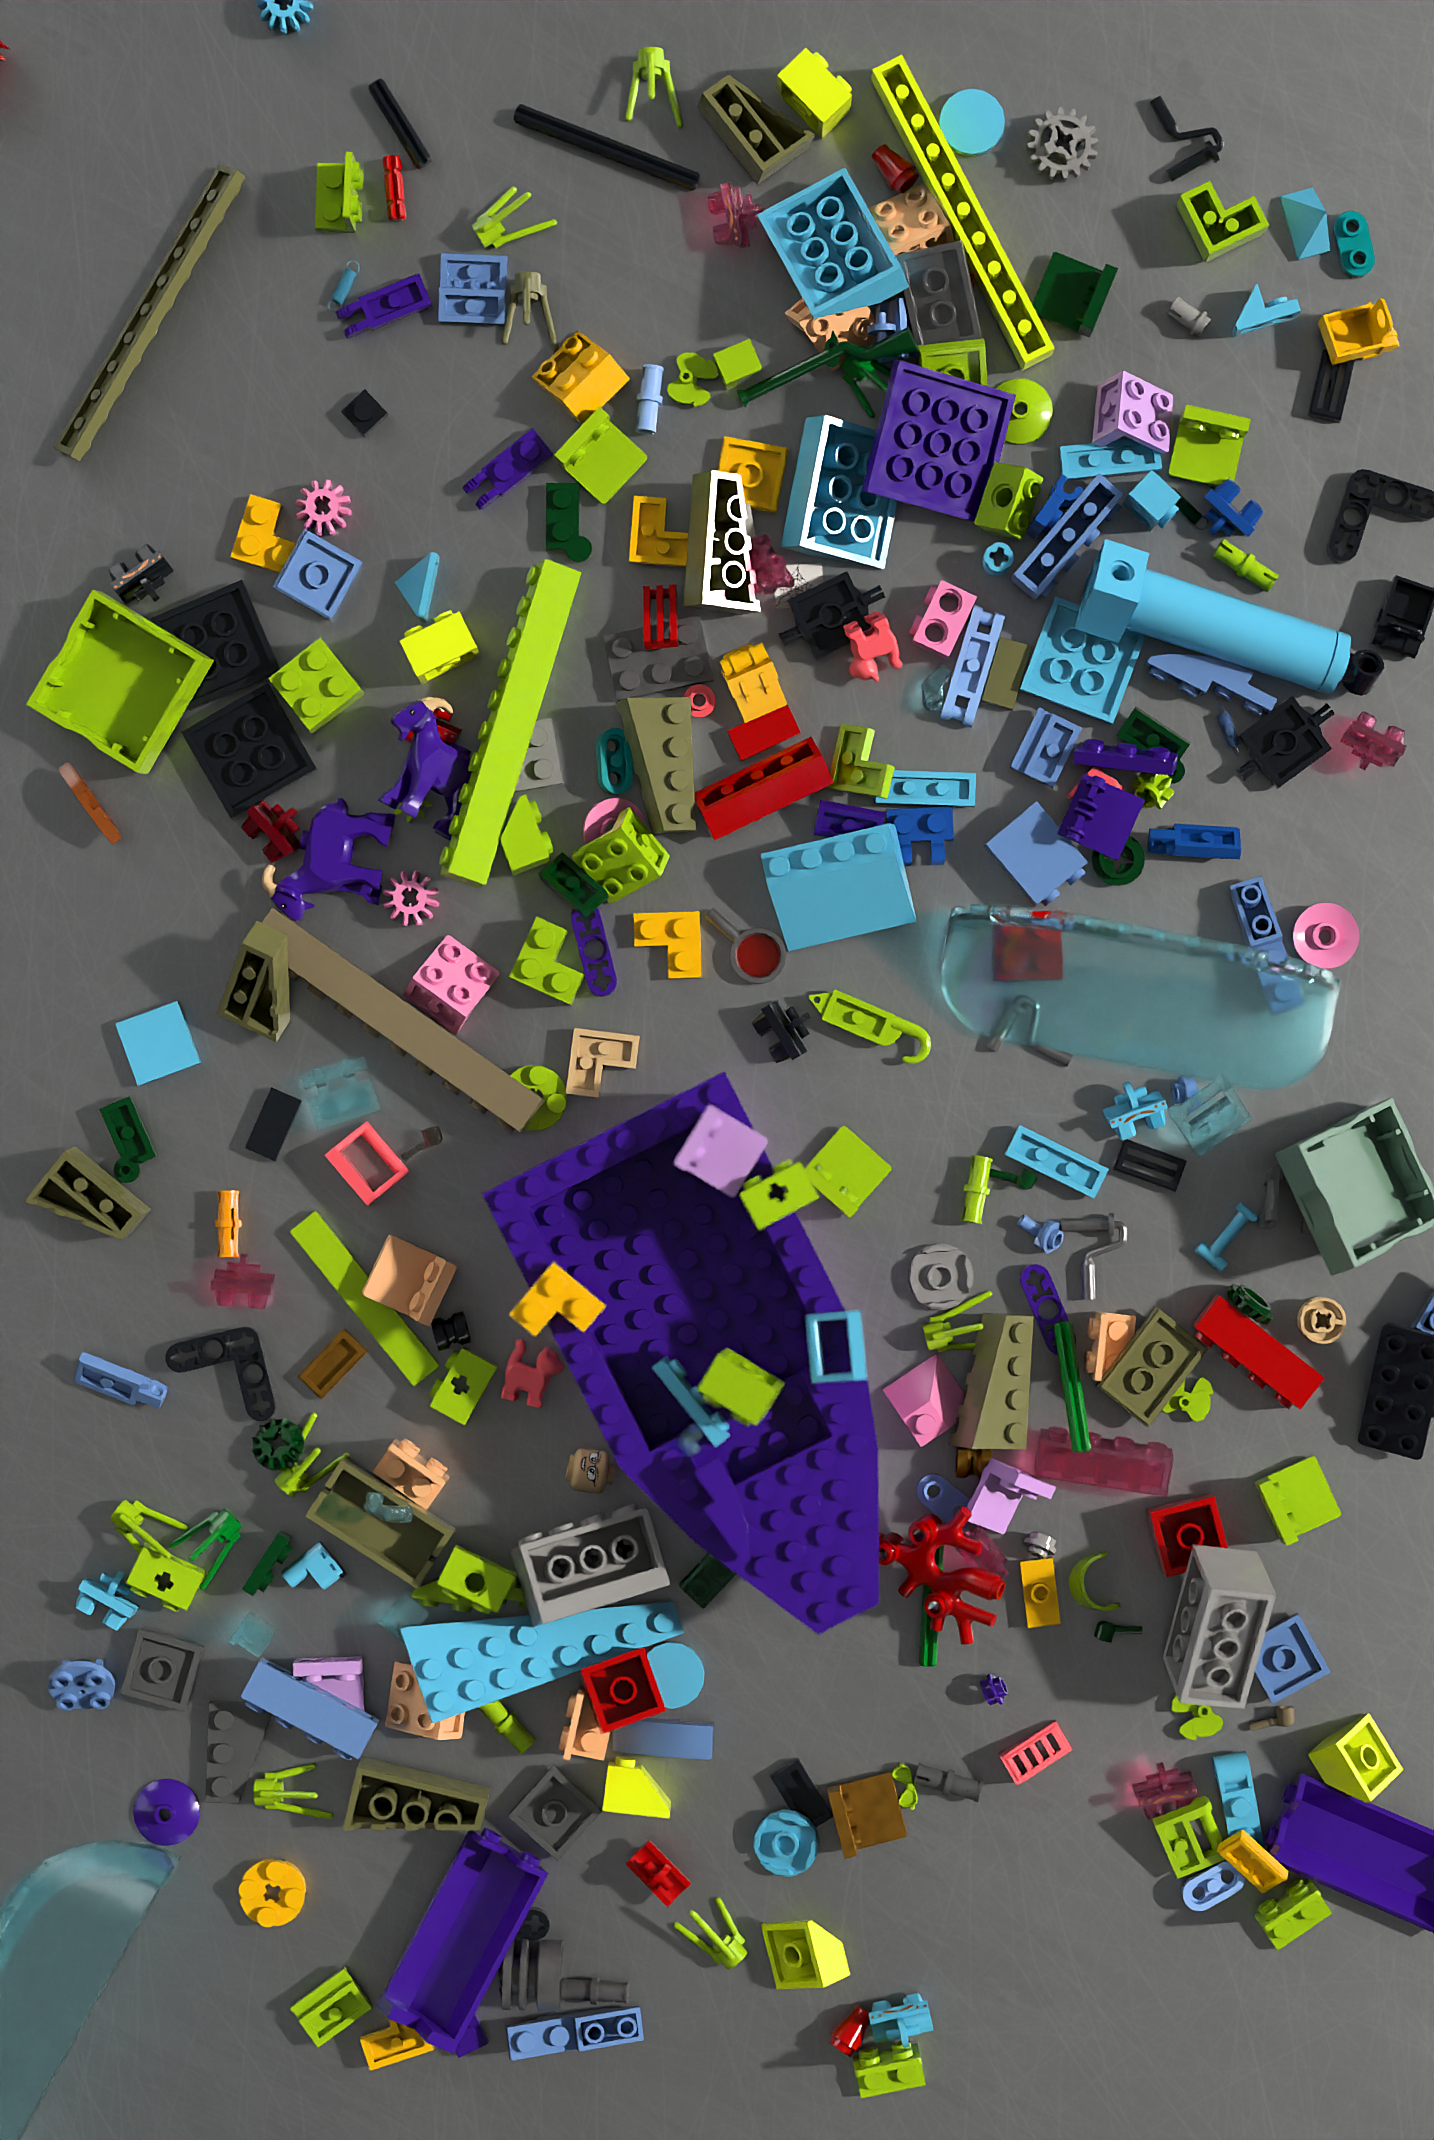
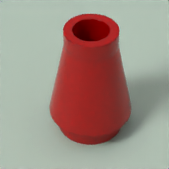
M886 144L878 147L871 156L891 190H897L900 194L910 189L919 177L915 171L916 167L891 150Z
M856 2005L855 2009L830 2033L833 2036L828 2043L850 2058L855 2051L858 2053L870 2023L868 2012Z

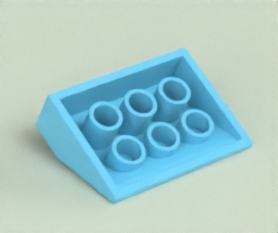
M845 167L757 214L814 319L878 304L909 288L901 265Z
M827 415L807 417L805 419L781 542L782 548L807 555L884 569L897 501L862 491L877 430Z
M888 823L761 854L768 889L788 951L917 922L894 824Z

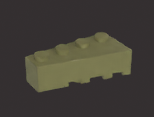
M714 470L693 474L683 607L738 615L760 612L759 600H755L753 584H756L755 570H751L748 550L752 548L750 537L746 535L744 520L747 519L742 478L739 474Z
M983 1313L981 1319L983 1328L978 1331L972 1354L976 1358L972 1371L967 1373L965 1385L968 1386L964 1404H959L956 1418L960 1420L956 1434L951 1435L950 1446L970 1449H1026L1034 1316Z
M362 1756L357 1766L343 1830L405 1829V1831H418V1829H436V1831H480L491 1787Z

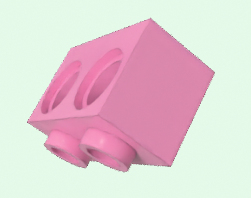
M943 580L940 581L938 588L931 585L923 602L929 607L924 617L917 615L909 632L914 635L911 644L948 660L977 596ZM944 596H951L957 602V609L953 612H946L941 609L939 600ZM929 626H937L943 632V639L938 642H932L927 639L925 630Z

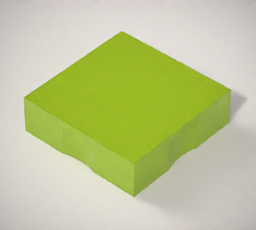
M92 590L69 629L63 648L47 667L26 705L65 729L83 735L99 750L136 773L148 774L214 660L107 594Z

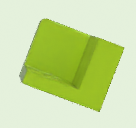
M750 338L713 354V361L726 390L738 386V380L757 373L762 369Z

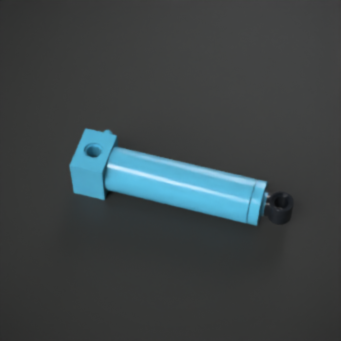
M1107 539L1104 540L1086 578L1075 625L1077 630L1119 643L1125 629L1328 695L1332 694L1340 681H1342L1344 687L1349 692L1360 696L1367 695L1371 692L1384 670V662L1376 652L1363 649L1355 654L1350 653L1351 636L1349 634L1146 569L1149 553Z

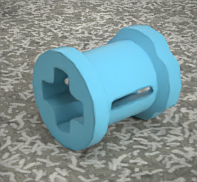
M996 542L986 549L982 558L983 568L992 576H1002L1009 571L1014 561V554L1007 544ZM996 552L1002 553V559L1006 560V562L1001 563L1000 567L994 566V560L989 558L994 557Z

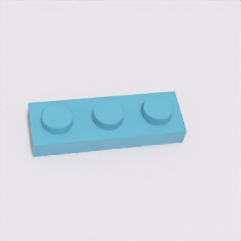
M1132 439L1116 440L1104 447L1095 443L1060 446L1059 448L1061 472L1067 477L1066 481L1095 478L1098 473L1103 477L1162 470L1161 453Z
M894 770L888 799L875 797V804L975 807L976 773Z
M1018 1125L1004 1154L1093 1199L1109 1170L1021 1125Z
M665 1357L652 1367L715 1447L730 1436L727 1432V1429L730 1427L720 1413L716 1412L713 1414L705 1404L707 1402L702 1398L704 1393L697 1390L698 1386L696 1385L693 1388L684 1378L687 1372L676 1359L671 1361L668 1357Z

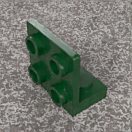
M1054 252L1032 303L1038 317L1090 338L1118 268L1105 264L1102 271Z

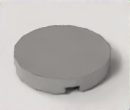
M934 1244L925 1247L914 1256L909 1266L908 1283L912 1294L920 1303L931 1309L946 1310L958 1306L967 1298L973 1287L974 1272L970 1260L961 1250L951 1245Z

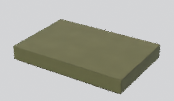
M1155 1307L1104 1373L1102 1380L1098 1381L1095 1386L1145 1427H1149L1208 1348L1162 1310Z

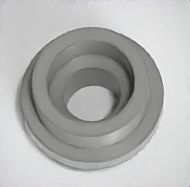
M1031 1531L1029 1538H1025L1023 1542L1024 1545L1029 1547L1027 1552L1033 1556L1046 1559L1047 1555H1055L1056 1549L1054 1545L1056 1540L1045 1534Z

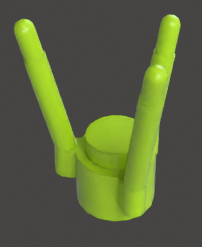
M645 47L638 50V61L633 62V78L625 120L629 122L632 119L640 75H642V79L647 80L648 97L652 100L655 97V80L660 79L662 73L676 125L678 128H681L683 122L670 75V64L668 60H664V51L661 48Z
M513 186L484 214L476 218L478 221L471 226L485 248L493 243L497 249L506 242L555 226L557 221L552 219L501 236V233L506 230L500 221L531 197L530 192H526L498 214H495L516 193L517 188Z
M986 1291L941 1315L930 1317L931 1323L923 1325L929 1351L937 1349L938 1353L949 1350H974L975 1342H949L954 1341L953 1336L981 1330L983 1328L981 1323L951 1329L950 1323H943V1321L991 1297L992 1292Z
M315 1412L310 1415L301 1430L304 1440L317 1418ZM315 1448L301 1464L295 1463L287 1469L278 1470L280 1474L274 1481L286 1494L295 1497L299 1491L305 1493L314 1483L336 1469L344 1457L349 1459L350 1454H343L307 1479L309 1473L306 1469L321 1452L320 1448Z
M124 1500L109 1519L110 1522L116 1525L115 1530L124 1536L138 1554L142 1546L132 1535L134 1532L166 1559H170L171 1554L140 1528L145 1519L140 1514H145L183 1531H187L188 1526L145 1507L138 1500L133 1504Z
M314 1763L279 1772H265V1779H255V1806H265L266 1810L277 1809L329 1820L333 1818L332 1813L281 1803L284 1798H317L316 1792L284 1791L283 1782H277L279 1779L315 1770L316 1765Z
M717 1897L715 1902L732 1937L725 1934L719 1938L694 1910H691L689 1915L714 1942L713 1948L678 1922H675L673 1927L711 1956L717 1965L722 1963L729 1970L742 1961L747 1951L742 1946L745 1939L738 1932L721 1898Z

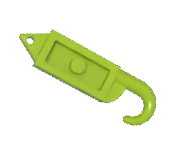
M836 989L830 993L808 996L821 1014V1020L881 1046L893 1044L902 1033L917 1039L920 1042V1051L915 1056H903L902 1061L905 1063H919L930 1052V1037L927 1031L917 1024ZM815 997L820 998L819 1003L814 1002Z

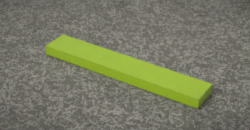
M314 1211L289 1231L413 1386L417 1385L440 1366L397 1310L362 1295V1290L369 1277L368 1274L317 1211Z

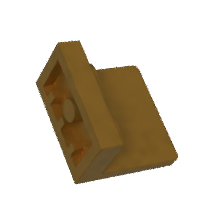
M891 1772L827 1787L844 1859L857 1856L856 1850L907 1836Z

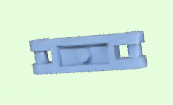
M977 605L973 606L940 715L941 719L948 721L950 718L963 721L962 725L968 727L973 725L1006 615L997 611L995 614L983 611L984 607ZM979 623L991 627L989 635L977 632ZM957 696L969 700L967 709L954 705Z

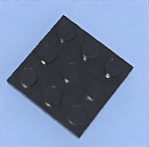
M242 580L150 618L152 623L214 660L188 705L190 711L263 681L280 669Z
M268 683L181 732L231 819L318 770Z

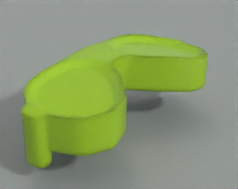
M902 1762L893 1768L891 1774L894 1779L906 1785L905 1790L898 1798L900 1806L914 1810L918 1801L911 1768Z

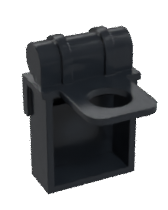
M1397 575L1393 577L1383 608H1380L1374 625L1376 629L1372 636L1371 644L1379 646L1382 650L1387 649L1399 653L1402 657L1407 656L1415 659L1421 643L1425 640L1424 635L1434 609V588Z

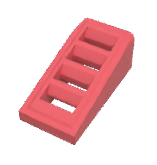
M1053 1721L999 1753V1757L1015 1784L1019 1785L1073 1749L1057 1722ZM1049 1733H1052L1060 1746L1056 1751H1054L1046 1737ZM1039 1740H1041L1049 1754L1044 1758L1035 1745ZM1028 1747L1037 1760L1034 1764L1030 1763L1024 1753V1750ZM1016 1755L1020 1757L1025 1766V1769L1022 1771L1018 1769L1013 1760V1757Z

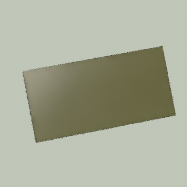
M1003 637L999 638L981 702L1013 711L1032 646Z

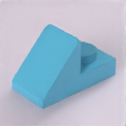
M1256 284L1232 329L1233 337L1296 318L1301 311L1297 298L1287 301V297H1281L1268 302V307L1265 308L1258 284Z

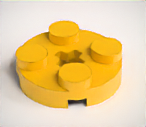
M266 1858L253 1864L245 1873L239 1886V1898L242 1909L250 1919L263 1927L281 1926L290 1922L298 1915L305 1900L306 1882L302 1873L294 1864L279 1859ZM268 1884L272 1887L279 1886L281 1888V1891L278 1893L280 1899L276 1901L273 1898L267 1899L264 1895L267 1892L265 1886Z

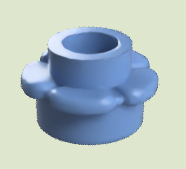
M1182 1075L1179 1076L1176 1083L1172 1084V1096L1175 1103H1180L1184 1108H1188L1189 1104L1197 1103L1198 1088L1193 1077L1185 1078Z

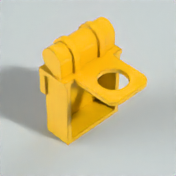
M1384 298L1378 299L1373 305L1371 302H1368L1366 305L1325 314L1318 321V326L1332 365L1358 358L1365 360L1378 357L1383 351L1389 352L1399 347L1398 335L1393 328L1391 315Z
M762 642L754 646L753 644H747L726 653L723 659L719 661L723 670L721 673L727 682L731 695L745 723L787 705L777 680L779 677Z

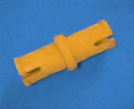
M218 1190V1220H215V1227H218L217 1257H239L238 1227H241V1220H238L239 1191Z

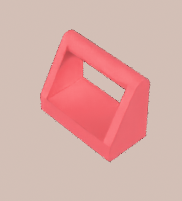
M367 1121L324 1155L367 1206L372 1205L410 1172ZM361 1135L395 1174L377 1190L370 1186L342 1153L344 1149Z

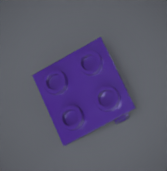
M1083 774L1057 834L1118 861L1145 800L1105 783L1106 780L1096 775L1091 777Z

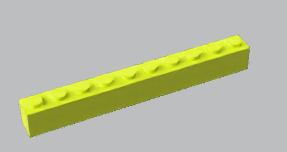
M901 54L872 69L871 81L925 185L950 223L954 241H963L968 268L974 274V279L1020 368L1023 371L1052 356L1055 347L903 55Z

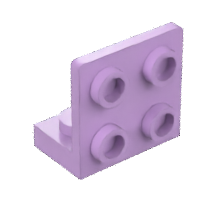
M1124 370L1097 385L1092 442L1104 447L1120 437L1126 436L1161 454L1168 452L1173 395Z
M709 1105L673 1164L685 1171L688 1170L730 1197H735L767 1145L768 1139L713 1105Z
M990 1458L987 1467L982 1472L981 1480L975 1493L968 1502L967 1508L972 1513L968 1521L1004 1534L1022 1495L1036 1500L1038 1495L1051 1499L1056 1487L1028 1472Z
M363 1656L297 1658L293 1662V1677L299 1676L303 1682H311L365 1711Z

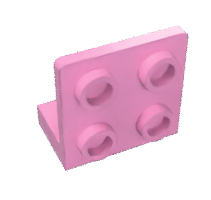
M447 935L412 977L403 997L456 1035L463 1027L471 1011L498 979L500 972L453 937Z

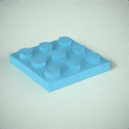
M1055 596L1019 690L1112 725L1146 635L1125 629L1119 643L1077 630L1075 625L1080 605Z

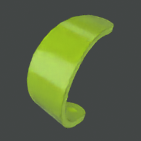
M1107 1552L1084 1557L1076 1563L1069 1575L1068 1584L1072 1597L1082 1607L1090 1610L1109 1611L1121 1607L1120 1603L1106 1606L1096 1605L1087 1596L1084 1588V1576L1087 1568L1095 1560L1108 1556Z

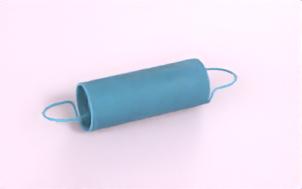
M345 268L330 301L343 305L357 273Z

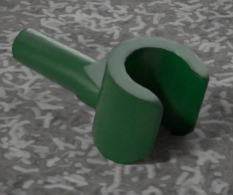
M1023 1167L1018 1177L1012 1173L990 1169L989 1177L1009 1181L1026 1190L1031 1189L1038 1178L1036 1174Z
M1100 1621L1096 1626L1094 1637L1112 1643L1114 1633L1142 1634L1143 1628L1142 1626H1121L1108 1621Z

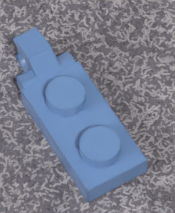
M85 1352L81 1354L78 1360L74 1381L77 1384L135 1406L136 1402L160 1409L165 1400L168 1387L156 1380H151L130 1369H125Z

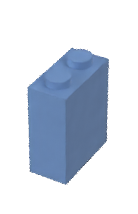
M1037 801L984 845L985 849L1034 907L1040 902L1047 906L1060 895L1057 888L1067 881L1072 885L1086 873L1082 867L1088 863L1069 839L1057 834L1059 827Z

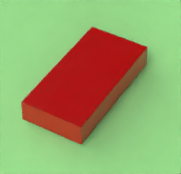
M788 704L727 731L741 762L801 734Z

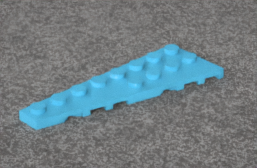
M673 1602L592 1609L536 1627L532 1626L530 1616L527 1615L412 1626L400 1629L432 1724L684 1633Z

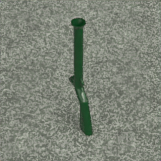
M908 327L867 348L847 341L839 342L833 330L830 339L825 343L826 349L745 390H737V393L746 408L751 401L824 364H827L829 367L837 366L839 363L838 357L842 355H847L861 361H870L919 351L918 346Z

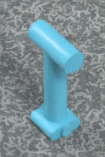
M1241 1202L1236 1207L1239 1213L1214 1244L1209 1247L1202 1241L1194 1251L1219 1272H1222L1228 1264V1261L1221 1257V1255L1248 1221L1255 1222L1259 1217Z

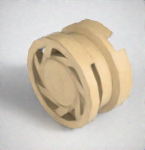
M1315 1297L1304 1302L1299 1308L1296 1318L1297 1327L1301 1334L1309 1341L1320 1344L1332 1343L1339 1339L1347 1323L1346 1314L1341 1305L1325 1297Z

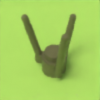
M519 272L515 274V285H510V300L501 343L503 345L507 344L517 298L519 303H523V324L529 325L530 304L537 303L539 297L551 347L556 352L559 348L547 300V285L541 284V275L539 273Z

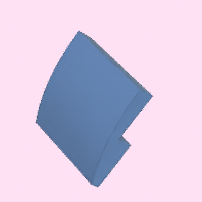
M442 252L438 321L505 324L508 255Z

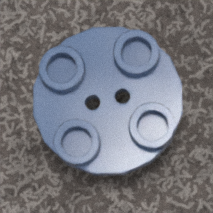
M96 1659L95 1663L64 1660L62 1665L55 1668L49 1676L48 1690L52 1698L57 1701V1707L64 1711L91 1708L105 1709L110 1705V1699L114 1695L115 1680L112 1674L103 1667V1659Z

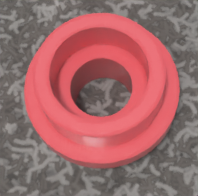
M702 684L693 685L684 693L683 697H690L691 716L696 718L706 717L714 710L716 698L714 692L708 686ZM696 695L705 697L706 702L703 706L698 707L694 705L693 698Z

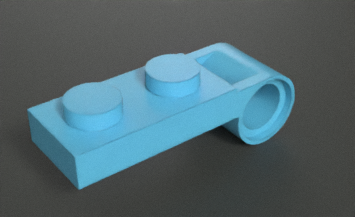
M1246 1751L1212 1757L1228 1838L1243 1829L1265 1849Z

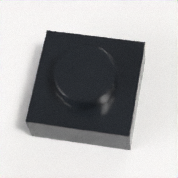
M366 389L341 411L364 437L388 416L386 410Z

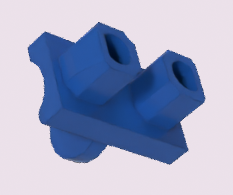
M1230 478L1222 482L1216 489L1212 487L1204 496L1223 514L1220 516L1212 508L1207 512L1205 516L1214 523L1208 532L1214 535L1220 529L1230 537L1236 530L1226 522L1229 519L1249 537L1256 529L1255 524L1258 522L1264 509L1253 499L1241 511L1230 502L1242 489Z

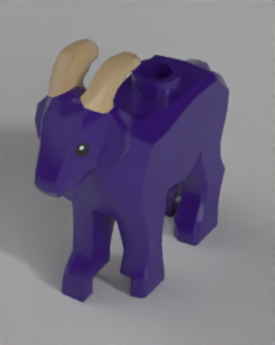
M428 696L407 704L391 717V724L399 731V741H403L411 731L413 736L397 781L391 789L385 791L379 797L378 801L396 810L399 803H402L399 809L407 815L416 818L420 806L430 789L435 793L443 795L448 812L444 818L436 821L432 829L435 830L436 834L451 841L452 834H449V827L453 817L459 815L462 805L458 801L463 785L469 783L472 773L468 771L471 751L456 743H453L452 747L442 742L437 731L436 718L433 711L437 708L443 713L445 711L452 714L453 709L445 699Z
M338 798L337 803L322 806L319 812L312 818L309 831L303 830L300 849L305 850L303 865L278 883H273L275 867L268 865L262 874L263 888L276 907L295 922L302 920L307 909L315 908L314 904L303 900V894L345 891L361 895L369 903L379 906L382 891L380 883L383 871L350 864L354 850V839L367 835L373 837L381 846L388 848L390 836L392 837L396 815L373 812L363 815L348 814L347 802L342 798Z

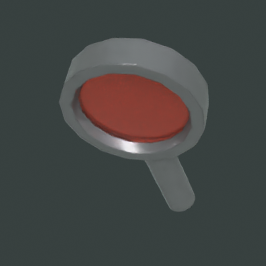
M714 908L707 914L705 919L733 942L730 959L734 971L740 978L749 983L763 984L772 981L780 974L785 966L786 951L784 943L777 934L764 928H753L741 933Z

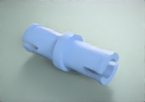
M646 364L642 367L641 390L636 395V402L639 403L635 431L641 434L652 435L656 434L658 406L662 405L663 400L662 396H660L664 368L658 365Z

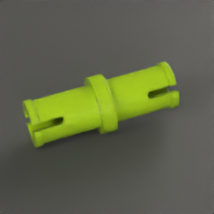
M1225 538L1219 543L1216 548L1217 550L1212 555V557L1217 558L1236 571L1235 575L1240 578L1246 577L1264 589L1265 592L1271 589L1275 583L1274 580H1277L1279 576L1278 573L1271 571L1256 561L1255 555L1252 553L1247 555L1229 543Z
M972 1155L968 1184H964L963 1189L966 1192L961 1221L982 1224L981 1219L985 1196H989L990 1188H987L993 1159Z
M499 1701L477 1708L495 1726L494 1731L497 1734L502 1733L518 1750L519 1754L524 1753L536 1741L516 1720L517 1715L513 1711L509 1712Z

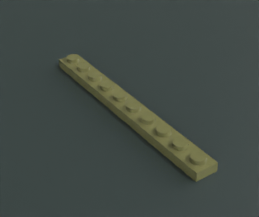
M219 164L55 444L54 448L62 454L80 462L83 455L90 449L91 441L100 426L107 420L108 412L112 405L122 394L126 381L133 369L139 365L147 345L156 336L161 321L172 308L174 299L182 285L189 279L191 270L199 256L206 250L208 241L216 227L223 221L224 213L231 201L238 195L241 184L246 177L238 170Z

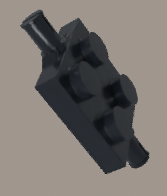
M846 571L788 599L787 602L795 616L796 626L778 634L783 646L785 647L787 644L802 638L809 645L817 661L850 645V639L846 636L843 626L857 621L862 631L870 629L871 625L866 622L864 616L869 615L868 605L885 598L884 592H881L882 588L878 585L862 594L854 586Z
M1294 696L1290 697L1238 736L1249 750L1251 760L1236 769L1237 774L1240 775L1250 768L1249 771L1240 776L1245 781L1260 770L1269 777L1277 789L1332 749L1322 736L1319 725L1334 716V711L1330 710L1321 717V714L1331 708L1326 703L1311 715L1302 709Z

